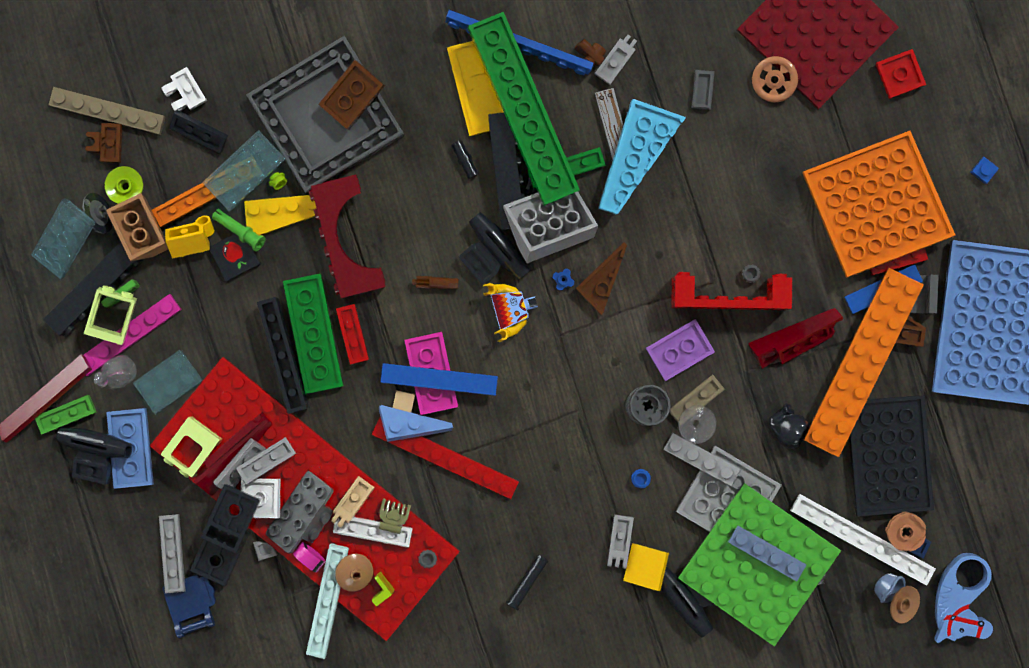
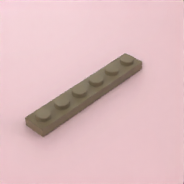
M53 87L49 106L122 124L161 135L165 121L164 115Z

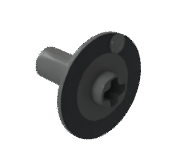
M96 193L87 194L83 199V213L73 216L69 220L71 227L77 230L90 225L98 233H108L113 227L106 211L110 208L108 203Z

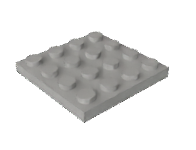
M714 445L710 452L711 454L741 469L735 483L731 487L700 470L676 512L710 532L744 483L771 502L780 489L781 484Z

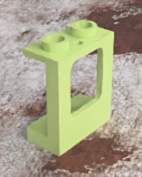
M191 416L186 419L161 455L165 457L163 460L167 464L180 468L179 472L185 477H195L203 462L223 439ZM184 436H189L203 448L189 468L171 455Z

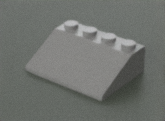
M575 192L545 206L539 193L503 206L517 246L526 263L594 238L598 228V224L579 192Z

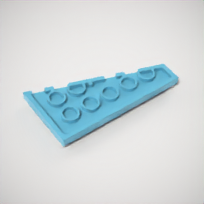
M635 99L631 100L598 209L615 215L620 212L634 189L642 181L646 172L649 171L686 117Z

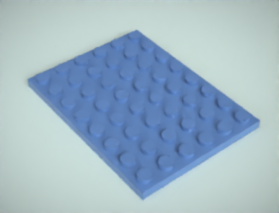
M951 240L932 392L1029 405V250Z

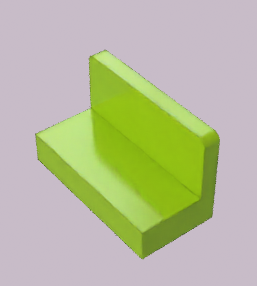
M381 571L375 577L382 587V590L372 599L375 606L386 600L395 590Z

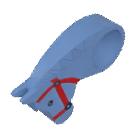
M963 553L956 556L941 575L935 600V619L938 630L934 640L937 643L945 638L956 641V639L963 636L986 639L993 632V626L983 617H977L969 609V605L988 587L991 581V569L988 563L976 554ZM970 559L979 561L983 567L981 581L973 587H963L959 583L957 584L956 571L959 565Z

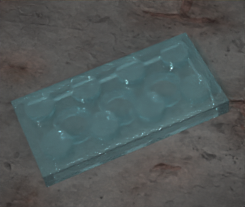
M258 130L202 183L228 211H231L285 160V157Z
M67 198L61 200L31 256L58 278L62 279L68 272L96 222Z

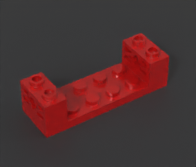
M678 272L672 277L671 308L792 309V277H787V274L772 275V278L767 279V297H755L753 300H748L747 296H736L734 300H728V296H717L714 299H709V296L695 297V276H690V272Z

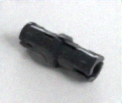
M459 140L453 143L451 146L467 178L471 179L477 176L479 172L475 168L472 161L473 157L466 150L463 141Z

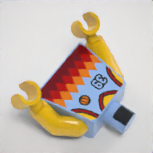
M484 284L483 287L487 286L489 291L483 294L485 296L491 295L500 330L494 334H501L502 339L498 340V342H502L520 332L527 323L526 319L529 318L527 310L537 308L535 296L524 299L522 291L519 292L516 287L506 284Z

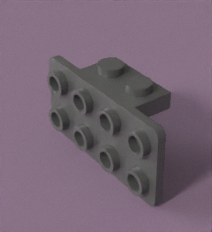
M307 471L280 510V518L274 519L266 531V535L289 554L294 552L302 539L313 543L333 514L334 510L325 505L333 494V489L315 474Z

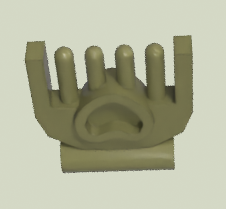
M383 498L380 508V519L383 522H380L379 529L400 534L401 525H404L408 520L411 505H408L406 515L404 516L406 504H403L401 514H399L401 503H398L397 509H395L396 502H393L389 511L391 501L388 500L384 511L386 499Z

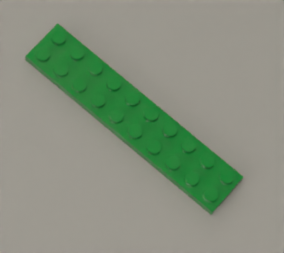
M504 12L469 25L467 27L543 205L545 206L580 191Z

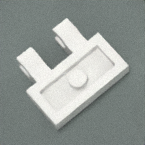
M187 67L170 76L173 82L162 87L167 97L176 90L183 97L171 104L175 111H182L186 106L191 111L207 101Z

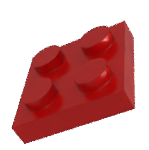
M913 49L876 63L889 99L926 85Z

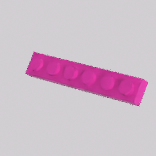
M171 294L167 295L130 322L125 341L122 345L104 340L85 353L84 356L92 368L86 376L91 375L180 312L182 309Z

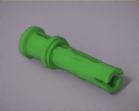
M220 209L216 210L218 213H213L212 219L239 236L242 243L246 242L252 246L254 251H259L263 247L266 238L263 235L259 236L256 234L253 228L243 226Z

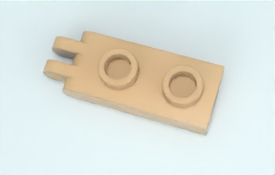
M358 476L334 509L333 513L335 516L331 522L336 523L341 518L337 525L341 528L345 522L349 524L375 487Z

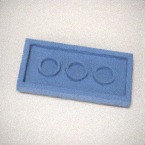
M147 408L107 412L108 433L132 444V453L129 458H111L114 489L153 485Z

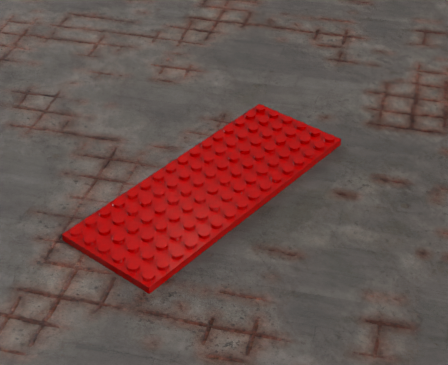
M225 357L220 359L150 444V447L161 455L186 419L192 416L223 439L208 456L209 458L248 422L254 420L260 413H263L272 425L258 443L267 449L286 437L296 452L294 456L258 477L281 479L280 510L307 471L315 474L333 489V494L325 504L332 510L336 508L358 476L375 487V489L354 517L383 522L380 519V508L383 498L386 499L384 511L388 500L391 501L389 511L393 502H396L395 509H397L398 503H401L293 413L288 414L286 407ZM184 436L171 455L189 468L203 448L189 436ZM203 463L197 471V475L195 477L189 476V479L194 482L208 467ZM241 481L235 488L241 490ZM219 488L211 497L217 501L222 489ZM401 503V507H400L399 514H401V511H402V507H403V504H402V503ZM232 504L230 512L233 515H238L240 512L239 506ZM411 510L407 522L401 525L413 528L409 548L333 533L335 524L331 522L335 516L333 513L313 543L302 539L298 546L302 542L306 543L316 550L325 561L331 543L348 547V555L362 554L370 560L373 566V576L368 585L358 591H347L341 587L338 602L387 641L460 550ZM275 518L252 519L249 528L316 584L321 586L325 563L317 573L310 570L293 553L285 552L266 535V531ZM424 550H432L437 555V561L433 567L424 568L419 563L420 553ZM381 571L395 590L391 596L378 606H375L372 599L382 590L375 577ZM359 572L354 573L353 577H357Z

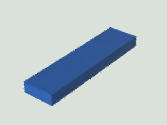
M915 264L899 271V273L920 283L923 282ZM882 280L844 297L852 314L869 307Z

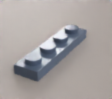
M738 525L728 543L795 581H798L806 567L805 563Z

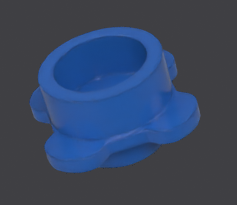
M569 269L553 274L558 290L574 285Z

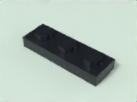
M178 110L173 114L169 129L220 154L223 152L228 138L227 134Z

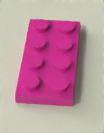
M442 332L405 340L411 367L451 371ZM414 386L420 415L458 407L455 391Z

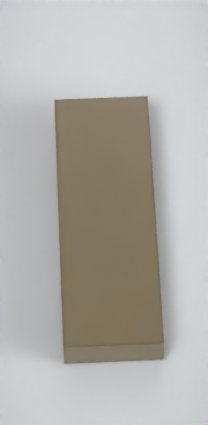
M712 374L672 406L669 413L681 425L725 389Z

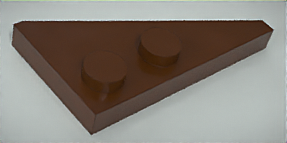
M625 242L576 287V290L600 315L604 313L627 247Z

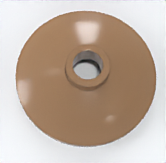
M362 554L345 556L340 560L335 570L337 583L347 591H358L364 588L373 576L372 563ZM359 572L357 577H353L354 573Z
M905 586L894 595L890 606L891 617L894 621L906 623L914 617L920 604V595L916 588Z

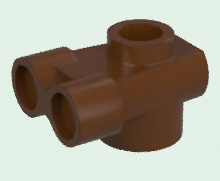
M583 39L574 48L578 53L585 56V60L593 62V65L598 66L605 59L603 56L606 50L598 43H594L591 46L587 40Z

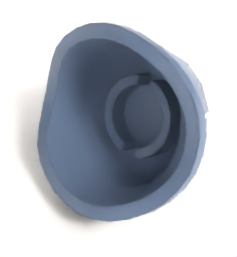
M894 574L882 576L874 588L880 602H891L897 591L905 587V579Z

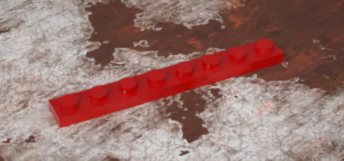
M380 417L372 435L387 441ZM423 436L389 441V443L510 499L519 481Z

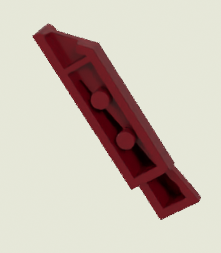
M833 308L749 342V347L762 369L777 358L784 364L831 338L835 333L834 326L837 322L843 320V316L836 308Z
M260 413L254 420L248 422L203 462L208 469L195 479L194 482L209 495L213 496L219 489L213 483L214 480L250 438L257 442L272 425L270 420L263 413Z

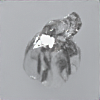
M127 355L115 356L103 364L101 372L94 375V382L102 387L108 385L113 389L122 388L135 379L137 374L136 365Z

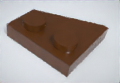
M908 316L895 343L923 347L926 327Z

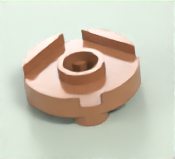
M905 511L895 515L889 521L886 527L887 538L898 550L914 551L921 547L925 541L926 525L920 517ZM910 527V535L902 536L903 529Z

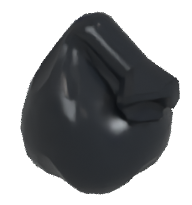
M785 403L781 411L770 417L769 426L776 438L784 446L792 449L799 448L808 431L809 424L803 416L794 414L795 411L790 404Z

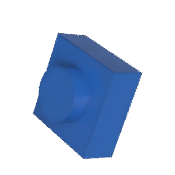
M982 157L970 173L984 184H987L999 168L987 158Z

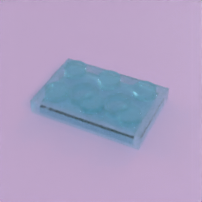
M179 350L137 379L133 384L154 414H157L203 380L183 351Z

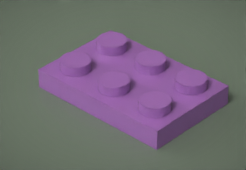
M696 319L646 348L664 381L715 352Z

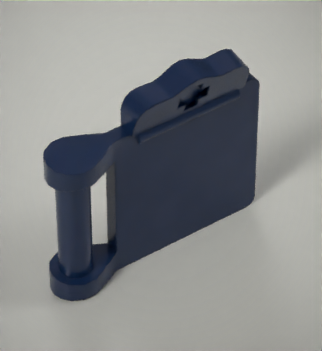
M198 575L186 578V591L165 593V586L162 588L178 638H182L185 634L206 626L209 628L215 626V621L209 608L216 603L215 588L211 585L210 580L205 577L199 578ZM205 614V619L183 627L180 621Z

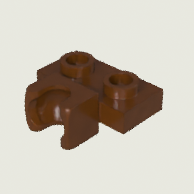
M101 123V133H86L87 137L95 140L92 146L85 147L87 152L100 153V162L121 163L122 124Z

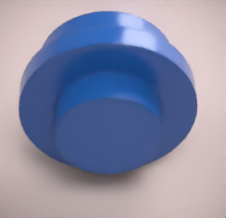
M638 469L633 472L631 480L635 487L645 488L649 485L651 477L646 470Z

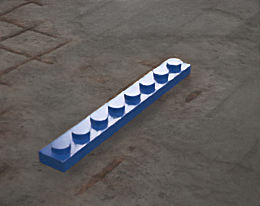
M451 10L448 11L445 21L450 27L464 29L468 34L470 33L467 27L479 22L476 19ZM513 33L521 53L538 56L544 62L552 61L564 69L567 67L571 68L580 75H589L593 62Z

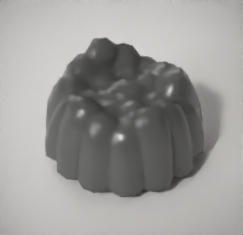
M754 264L745 266L742 270L743 279L749 283L757 281L760 277V269L754 266Z
M424 550L420 553L419 563L421 566L430 568L436 564L437 555H435V552Z

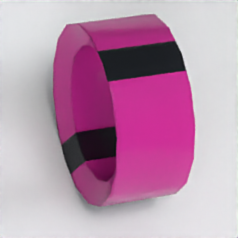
M303 542L293 553L303 565L316 573L326 562L316 550Z

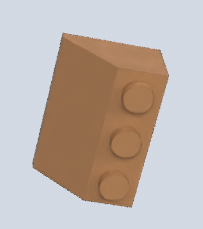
M141 193L106 210L130 261L154 257L168 250L165 236L151 211L147 199Z

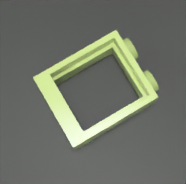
M109 286L99 287L95 294L84 334L122 345L127 335L137 298H134L133 294L122 291V294L114 292V288ZM102 295L130 303L121 333L94 325Z

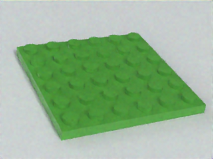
M744 483L678 579L775 647L841 550ZM737 525L805 563L806 567L798 581L791 579L728 543Z

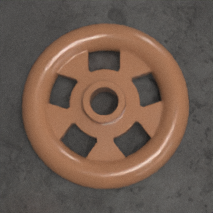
M768 57L762 60L754 69L752 75L753 88L757 95L765 101H784L797 88V70L789 60L783 57ZM772 64L781 65L780 71L772 70ZM763 70L768 72L765 80L760 78ZM789 72V81H785L783 73ZM773 76L778 77L777 83L771 81ZM765 84L772 89L769 93L762 89ZM783 85L786 91L778 94L776 89Z

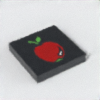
M236 234L210 246V251L226 281L261 264L252 246L246 242L242 243Z

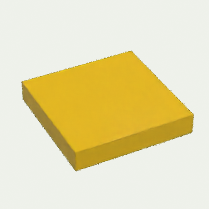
M632 543L623 581L660 591L669 553Z

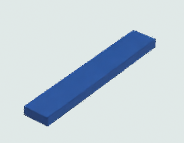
M383 363L381 383L496 395L498 376Z

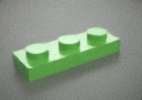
M86 395L42 413L35 420L42 435L97 412L90 395Z

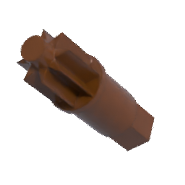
M416 276V279H412V284L416 285V288L458 289V279Z

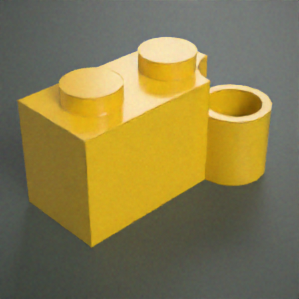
M201 216L197 218L195 223L165 229V241L172 259L210 250L208 237L215 230L209 216Z

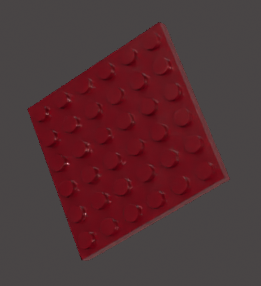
M765 0L744 21L737 31L764 58L778 56L789 60L796 68L798 74L796 89L819 109L899 26L872 0ZM772 64L777 70L780 71L781 65ZM789 72L783 73L784 77L789 81Z

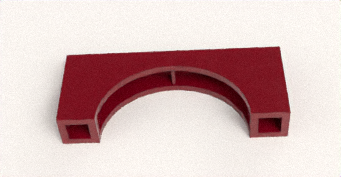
M357 174L311 186L312 190H309L311 201H315L317 209H314L316 220H320L322 226L319 228L321 239L325 238L327 246H324L326 257H330L331 260L329 270L331 276H335L336 279L334 284L336 295L340 294V297L344 298L386 287L382 267L368 268L357 264L347 256L338 239L337 221L341 209L349 199L362 193Z

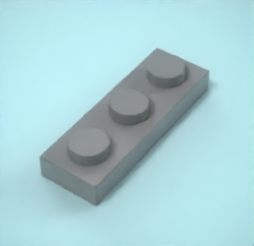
M285 437L238 466L236 470L245 485L294 456L296 452Z
M250 438L213 483L220 489L223 488L224 484L236 487L241 481L236 468L266 450V448Z

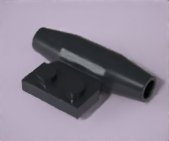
M480 212L469 221L481 242L472 244L458 257L482 285L486 284L498 273L500 266H503L518 280L530 271L519 250L501 229Z
M60 428L57 433V441L79 451L73 460L72 477L105 485L109 484L111 464L108 458H129L132 453L131 443L110 434L84 428Z
M666 566L661 586L665 597L683 621L701 638L713 630V627L702 607L712 606L714 603L678 579Z

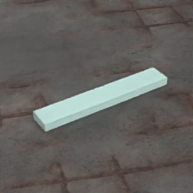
M332 543L329 545L306 655L322 659L326 658L341 589L335 578V570L340 560L348 555V547Z

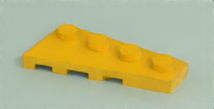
M310 195L244 201L246 227L253 228V231L258 235L315 217L314 209H317L315 201H311Z

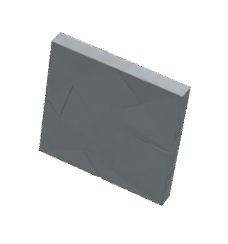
M345 36L246 94L306 194L309 193V190H312L311 186L332 180L405 136L380 93L349 130L318 105L354 60L361 64Z

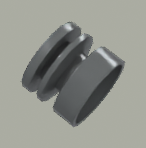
M645 385L634 389L626 401V412L629 418L642 426L661 423L668 416L671 408L667 393L655 385ZM649 402L650 409L644 410L645 406L642 404Z

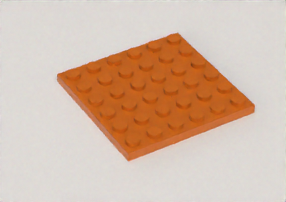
M911 131L808 169L802 173L846 278L955 236Z

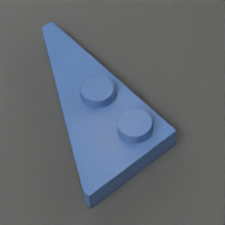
M383 405L379 406L387 442L448 432L453 429L452 423Z

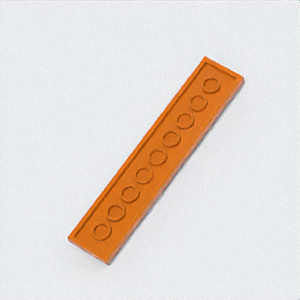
M891 268L887 269L803 439L804 441L836 457L840 456L924 284Z

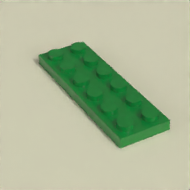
M315 274L283 281L305 394L344 386L322 275Z

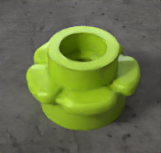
M274 173L270 177L269 185L275 190L284 187L287 183L285 174Z

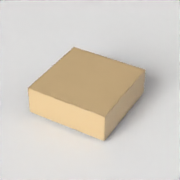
M396 390L393 408L412 412L415 394Z

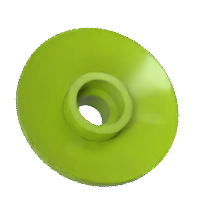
M126 166L117 167L107 175L105 191L113 202L119 204L135 195L142 194L143 180L135 169ZM124 183H128L129 185L128 189L126 190L123 189Z

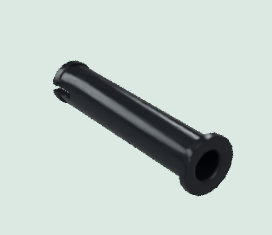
M539 554L537 555V558L510 600L506 601L508 605L519 610V605L548 563L547 559Z

